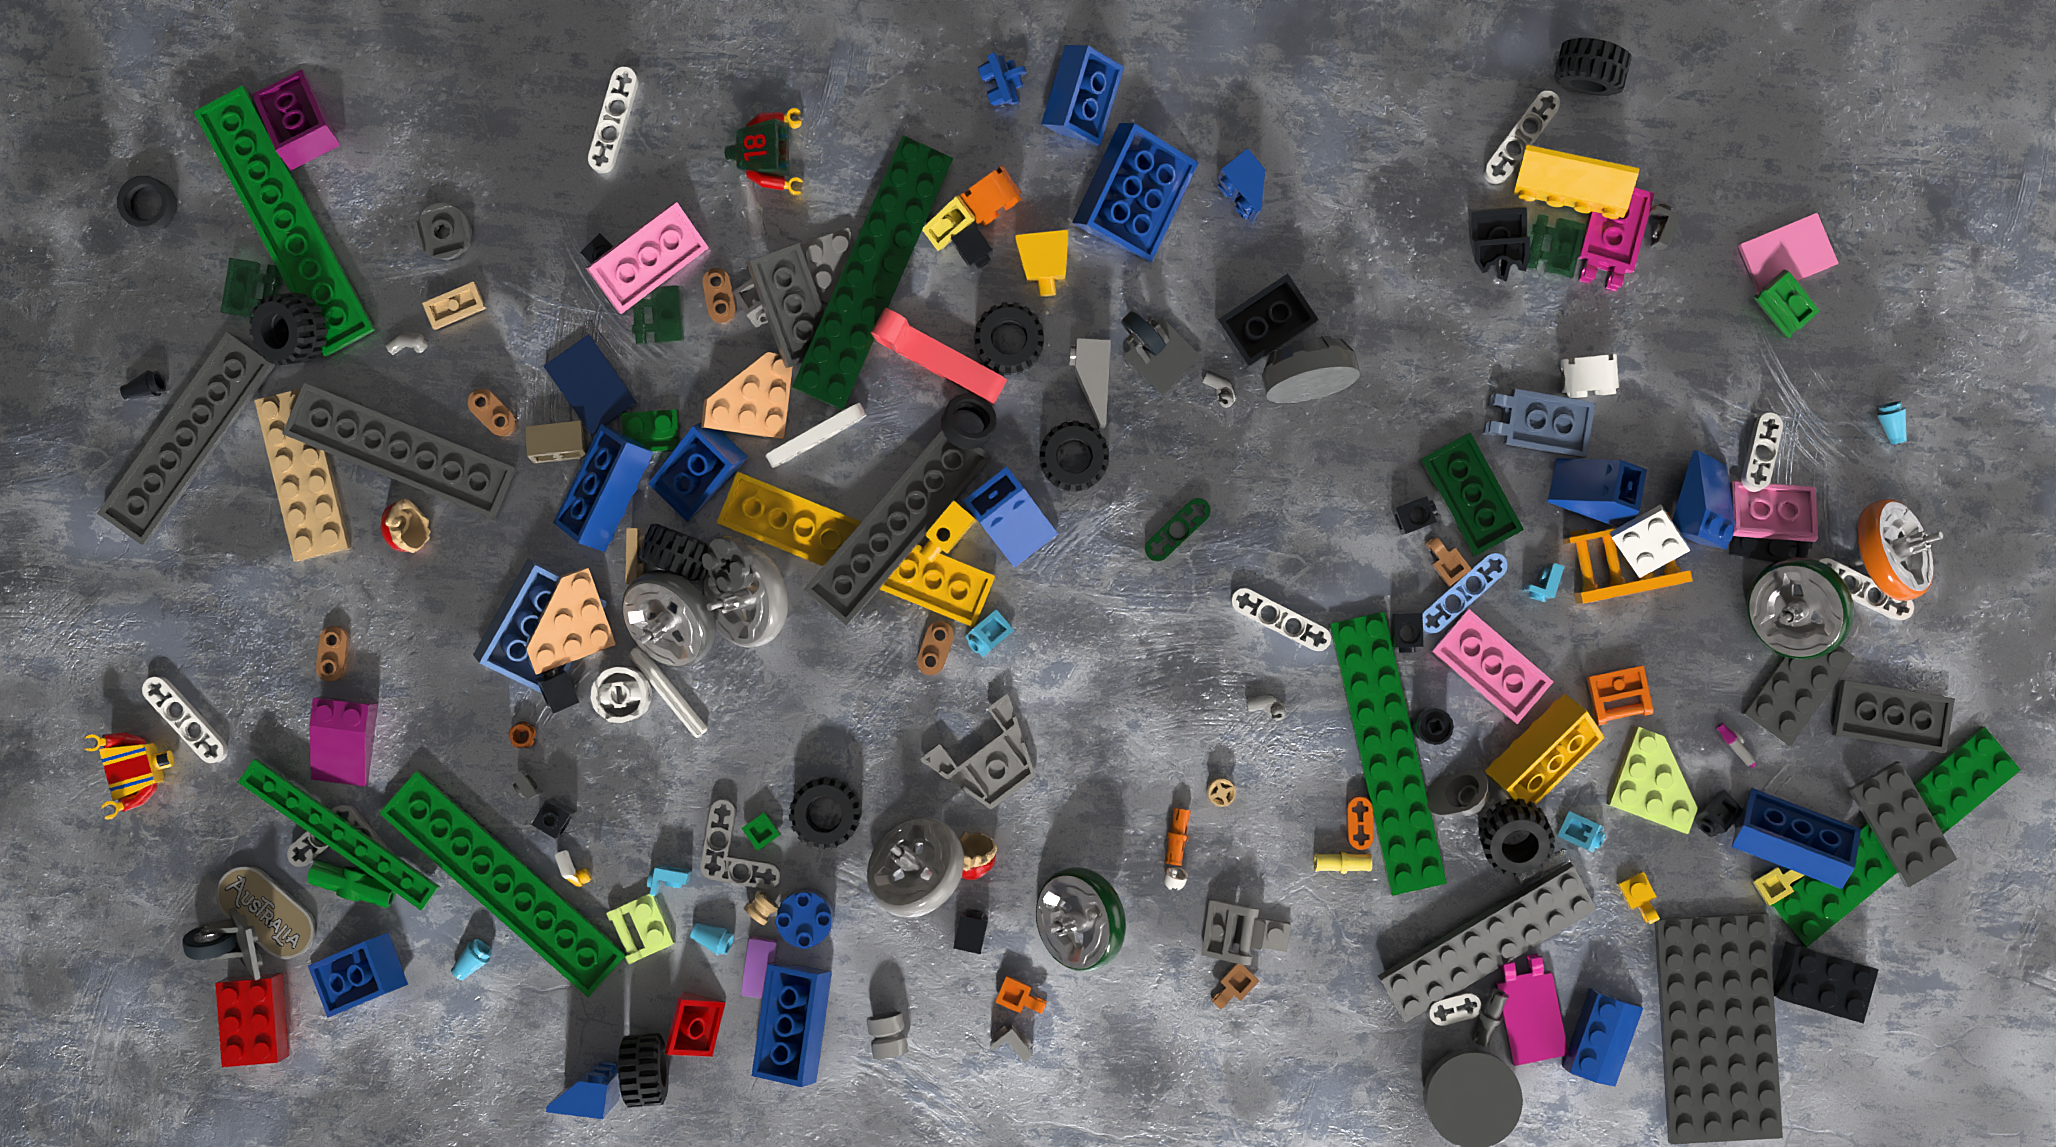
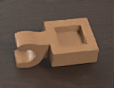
M1432 537L1425 543L1427 548L1437 558L1431 565L1447 586L1453 585L1472 570L1456 547L1447 551L1438 537Z
M1235 963L1219 980L1225 987L1218 991L1211 1001L1219 1009H1222L1233 996L1241 1001L1259 980L1244 965Z

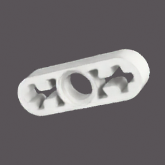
M1775 413L1762 415L1755 421L1741 476L1743 486L1752 492L1762 490L1771 481L1783 430V421ZM1769 421L1770 427L1774 429L1768 432L1766 438H1762L1767 432V427L1763 424ZM1758 445L1765 446L1768 449L1769 456L1767 459H1761L1757 456L1756 447ZM1758 470L1757 477L1761 479V481L1755 484V479L1751 477V475L1756 473Z

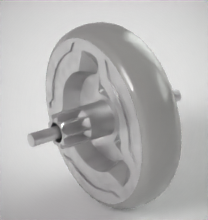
M747 545L754 563L750 565V574L753 573V579L749 586L736 592L721 593L708 572L703 582V595L709 603L707 604V609L713 611L718 632L737 646L753 648L771 642L781 632L788 613V596L783 577L775 563L761 550ZM746 610H750V618L747 617Z
M928 817L909 819L894 826L879 840L869 859L867 883L873 899L882 909L890 914L905 918L919 917L940 907L953 894L963 873L964 851L960 839L948 825ZM923 845L922 853L915 854L918 846ZM903 871L904 878L895 881L897 874Z

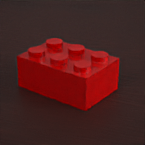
M283 973L260 975L261 978L257 980L252 975L227 977L215 983L222 1067L278 1063L289 1057Z

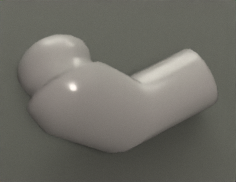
M403 331L384 345L394 355L405 347L414 348L415 352L421 353L427 349L428 342L424 340V336L421 333Z

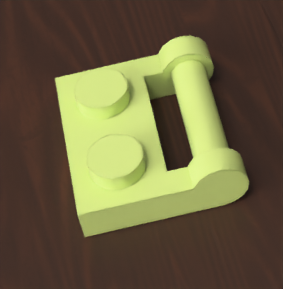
M650 893L606 913L609 921H613L627 953L625 958L628 964L675 943L658 901ZM628 912L644 945V948L637 950L622 916Z

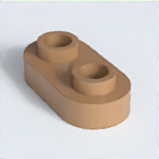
M712 268L704 274L702 280L708 314L716 323L727 324L735 318L737 312L735 297L732 293V281L725 270ZM715 277L721 278V283L718 286L712 285V279ZM724 304L726 305V311L721 314L717 313L718 305Z
M480 388L474 390L469 395L468 407L470 411L493 434L506 437L516 430V416L493 392ZM484 397L486 401L483 407H479L477 404L478 399ZM500 417L505 419V424L502 427L497 425V420Z
M937 621L932 623L927 629L917 657V666L926 675L938 674L944 668L954 640V630L948 623ZM937 630L945 632V638L942 641L935 638ZM928 656H933L936 659V664L933 667L926 665L925 661Z
M327 627L321 632L319 637L316 672L322 680L327 682L342 679L347 671L350 636L342 627ZM332 635L337 638L335 645H331L329 642V638ZM328 663H331L334 667L331 673L326 670Z

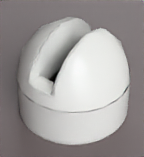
M1168 867L1164 876V883L1170 890L1172 888H1175L1176 891L1180 890L1186 884L1188 874L1180 867Z

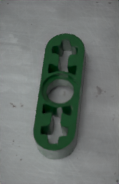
M1201 498L1189 501L1146 542L1144 549L1146 556L1155 562L1166 559L1209 518L1211 509L1208 502ZM1192 504L1196 506L1202 504L1204 506L1202 510L1204 516L1202 518L1200 516L1194 517L1190 522L1194 523L1195 526L1191 528L1189 523L1184 518H1181L1180 515L1185 513V516L1188 517L1193 512ZM1181 522L1185 526V534L1181 538H1175L1170 534L1169 528L1172 523ZM1165 532L1166 537L1174 542L1175 545L1170 547V544L1167 543L1162 548L1164 552L1162 556L1159 554L1153 556L1150 553L1153 549L1151 543L1159 544L1164 539L1160 534Z

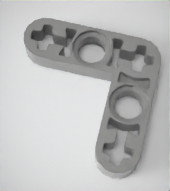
M720 799L714 802L709 812L700 864L702 875L707 879L762 889L774 888L782 878V872L776 864L729 856L736 818V806L729 799ZM722 804H725L726 809L730 811V815H726L723 824H729L728 829L723 826L713 827V821L715 823L720 822V813L716 812V808L722 807ZM715 831L723 832L726 836V842L721 847L714 846L711 842V835ZM708 850L714 852L724 851V856L719 854L716 862L717 865L721 866V870L719 869L712 874L711 869L706 864L713 861L714 853L708 854ZM742 863L748 867L749 874L746 878L739 879L734 875L733 869L736 864ZM754 865L759 867L757 872L765 873L768 868L772 869L771 872L773 875H776V879L766 883L765 877L756 876V882L751 881L754 875Z
M343 804L332 809L340 817L341 814L339 812H348L350 815L347 817V820L350 824L359 830L367 832L370 838L392 852L355 807ZM307 831L288 848L287 858L294 866H306L317 859L329 846L319 842L315 836ZM309 844L314 846V848L309 849L305 853V857L307 859L297 858V855L299 854L297 848L303 849L306 848Z

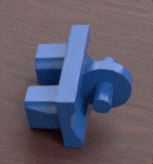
M995 52L987 55L988 61L980 65L978 71L985 82L996 79L998 87L987 91L990 104L998 106L1006 103L1010 105L1019 103L1020 100L1016 89L1023 86L1020 77L1027 73L1025 66L1016 67L1014 59L1006 62L1003 55L997 56Z

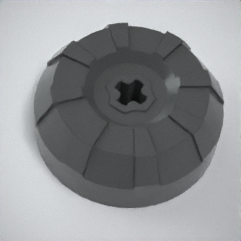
M1321 336L1320 338L1304 341L1301 339L1292 342L1291 345L1280 350L1273 351L1262 373L1266 397L1275 403H1298L1322 398L1349 387L1360 377L1355 351L1344 340L1332 338L1331 336Z
M1460 1049L1443 1057L1429 1071L1423 1091L1424 1109L1434 1128L1449 1142L1459 1147H1490L1504 1140L1517 1125L1523 1106L1522 1090L1513 1071L1497 1056L1478 1049Z

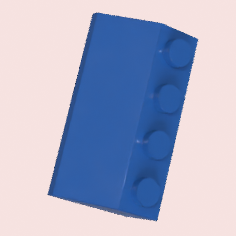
M600 424L553 523L577 543L605 552L609 543L614 538L618 524L624 517L626 508L633 494L637 491L638 483L645 469L649 466L654 452L624 434Z
M1751 788L1743 807L1744 811L1741 813L1735 828L1732 847L1842 889L1855 869L1861 829Z
M767 964L751 1076L797 1087H804L817 1082L832 971L808 966Z

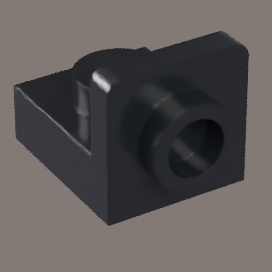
M1723 790L1716 794L1703 811L1696 813L1694 822L1703 833L1712 838L1727 832L1744 810L1726 790Z

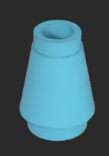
M1901 401L1880 405L1877 416L1890 444L1907 441L1906 407H1902Z
M696 923L691 931L690 938L716 955H727L733 944L734 934L729 933V929Z
M479 939L468 942L451 968L452 974L457 979L464 980L488 963L489 957L492 955L490 947Z

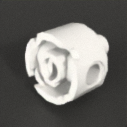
M1617 354L1560 359L1563 378L1562 392L1567 393V398L1587 397V391L1595 390V395L1616 394V388H1619Z
M619 666L607 669L597 677L591 687L593 708L609 722L624 723L639 718L647 712L652 699V688L649 680L640 670L633 667Z

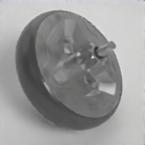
M654 570L638 576L627 587L622 601V614L625 626L637 646L655 661L671 667H688L701 661L710 652L715 642L716 621L713 611L707 609V604L709 603L705 596L686 578L668 571ZM650 612L656 613V617L651 616ZM679 630L682 638L678 637L674 631Z

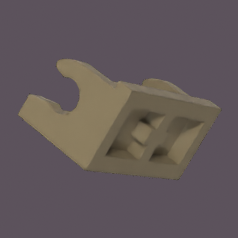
M581 420L525 426L527 457L533 463L585 458L588 451L587 436Z

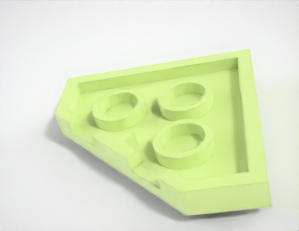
M1635 726L1607 804L1689 834L1698 808L1665 736Z

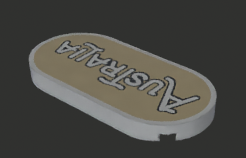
M243 866L228 871L220 879L216 889V901L219 909L228 919H231L229 909L233 907L241 916L245 915L249 926H254L258 937V942L256 943L270 955L280 959H291L302 955L312 946L316 937V923L312 913L266 872L257 867Z

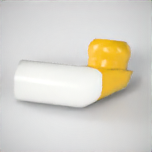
M567 850L555 854L562 877L575 886H584V883L590 882L591 875L588 869L582 868L578 871L574 868Z

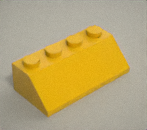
M1526 145L1513 195H1518L1520 199L1525 201H1546L1548 205L1553 207H1563V205L1574 207L1576 211L1581 213L1598 212L1609 219L1624 218L1640 168Z
M1564 693L1550 705L1549 709L1539 719L1533 721L1530 727L1519 738L1515 739L1500 757L1494 759L1485 772L1493 783L1513 802L1517 803L1519 798L1524 799L1526 804L1531 801L1536 805L1605 737L1589 713Z

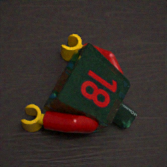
M792 108L787 114H783V112H761L750 120L746 127L737 130L736 145H727L725 147V158L728 162L736 161L737 169L746 172L748 179L763 188L780 191L788 189L791 195H800L802 192L793 191L791 184L793 182L803 183V181L797 177L790 179V181L785 180V177H789V127L796 129L802 125V121H792L790 117L800 115V110Z

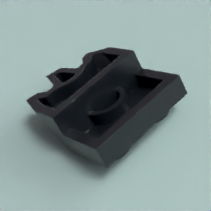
M1527 207L1469 211L1470 244L1475 263L1481 272H1488L1489 268L1494 265L1496 277L1506 282L1510 267L1513 264H1516L1518 270L1526 272L1530 258V237L1527 236Z

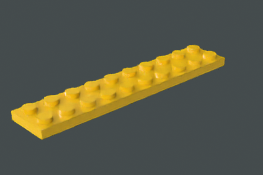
M737 471L716 523L824 566L861 524V521ZM917 545L880 588V590L975 627L995 576L942 554H939L933 562H930L919 552L923 547Z

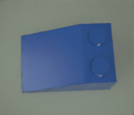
M700 422L691 427L648 484L681 517L689 522L734 476L748 456L721 430L702 428Z
M1693 450L1672 522L1683 537L1697 544L1726 550L1733 537L1735 525L1727 465L1698 450Z
M389 933L361 942L308 966L327 1018L408 985Z

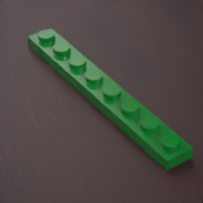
M253 759L239 779L238 783L419 910L422 911L426 908L440 886L259 759Z

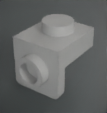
M1013 1024L1007 1028L1003 1025L991 1035L993 1039L990 1041V1046L993 1050L1007 1040L1023 1062L1033 1056V1049L1031 1047L1034 1044L1024 1031L1020 1034Z

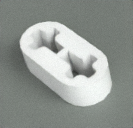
M1459 992L1449 998L1433 1003L1430 1009L1427 1010V1014L1435 1024L1440 1026L1449 1025L1476 1017L1481 1011V1001L1472 992ZM1466 998L1474 1002L1469 1012L1464 1008L1457 1009L1456 1006L1465 1004L1464 999ZM1439 1005L1444 1009L1452 1008L1451 1011L1444 1013V1018L1442 1019L1434 1015V1012L1438 1011L1437 1006Z

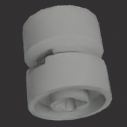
M886 1012L870 1016L866 1019L869 1035L875 1037L871 1041L874 1059L893 1058L909 1052L907 1038L900 1033L905 1028L902 1012Z

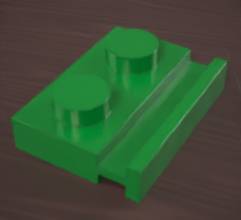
M1785 269L1764 286L1762 292L1753 296L1783 336L1787 338L1792 337L1791 334L1794 331L1801 329L1820 312L1792 274Z
M677 409L621 413L623 434L641 443L652 452L674 451L680 443L679 412Z

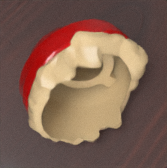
M406 498L388 505L382 513L380 524L382 537L396 551L414 553L420 550L430 539L429 534L431 533V530L428 528L429 519L417 509V506L412 501Z
M976 831L973 834H968L964 832L959 837L964 851V869L961 878L975 880L984 876L994 866L998 848L995 842L984 833L980 834Z

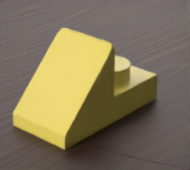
M958 195L923 227L922 231L937 251H939L951 242L953 236L974 223L975 216Z

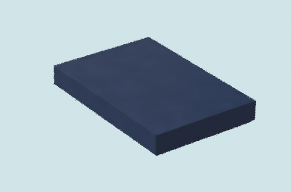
M589 334L544 365L546 371L592 435L598 431L600 424H609L619 417L621 413H625L638 403Z

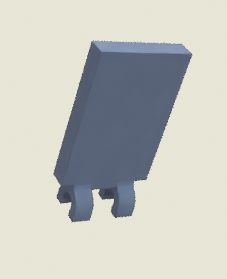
M1512 389L1511 396L1498 393L1489 395L1488 406L1505 408L1503 422H1485L1483 433L1504 436L1503 444L1587 458L1595 410L1594 402L1521 389Z

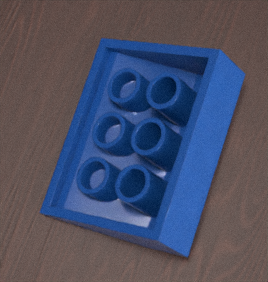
M1119 123L1072 223L1097 238L1148 262H1152L1199 163L1137 124Z

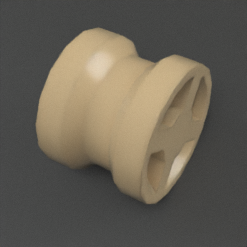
M1215 778L1207 786V797L1216 806H1228L1234 801L1236 796L1235 787L1226 778Z
M758 890L754 894L755 899L744 906V910L758 923L765 925L768 922V916L771 913H775L779 906L767 894Z

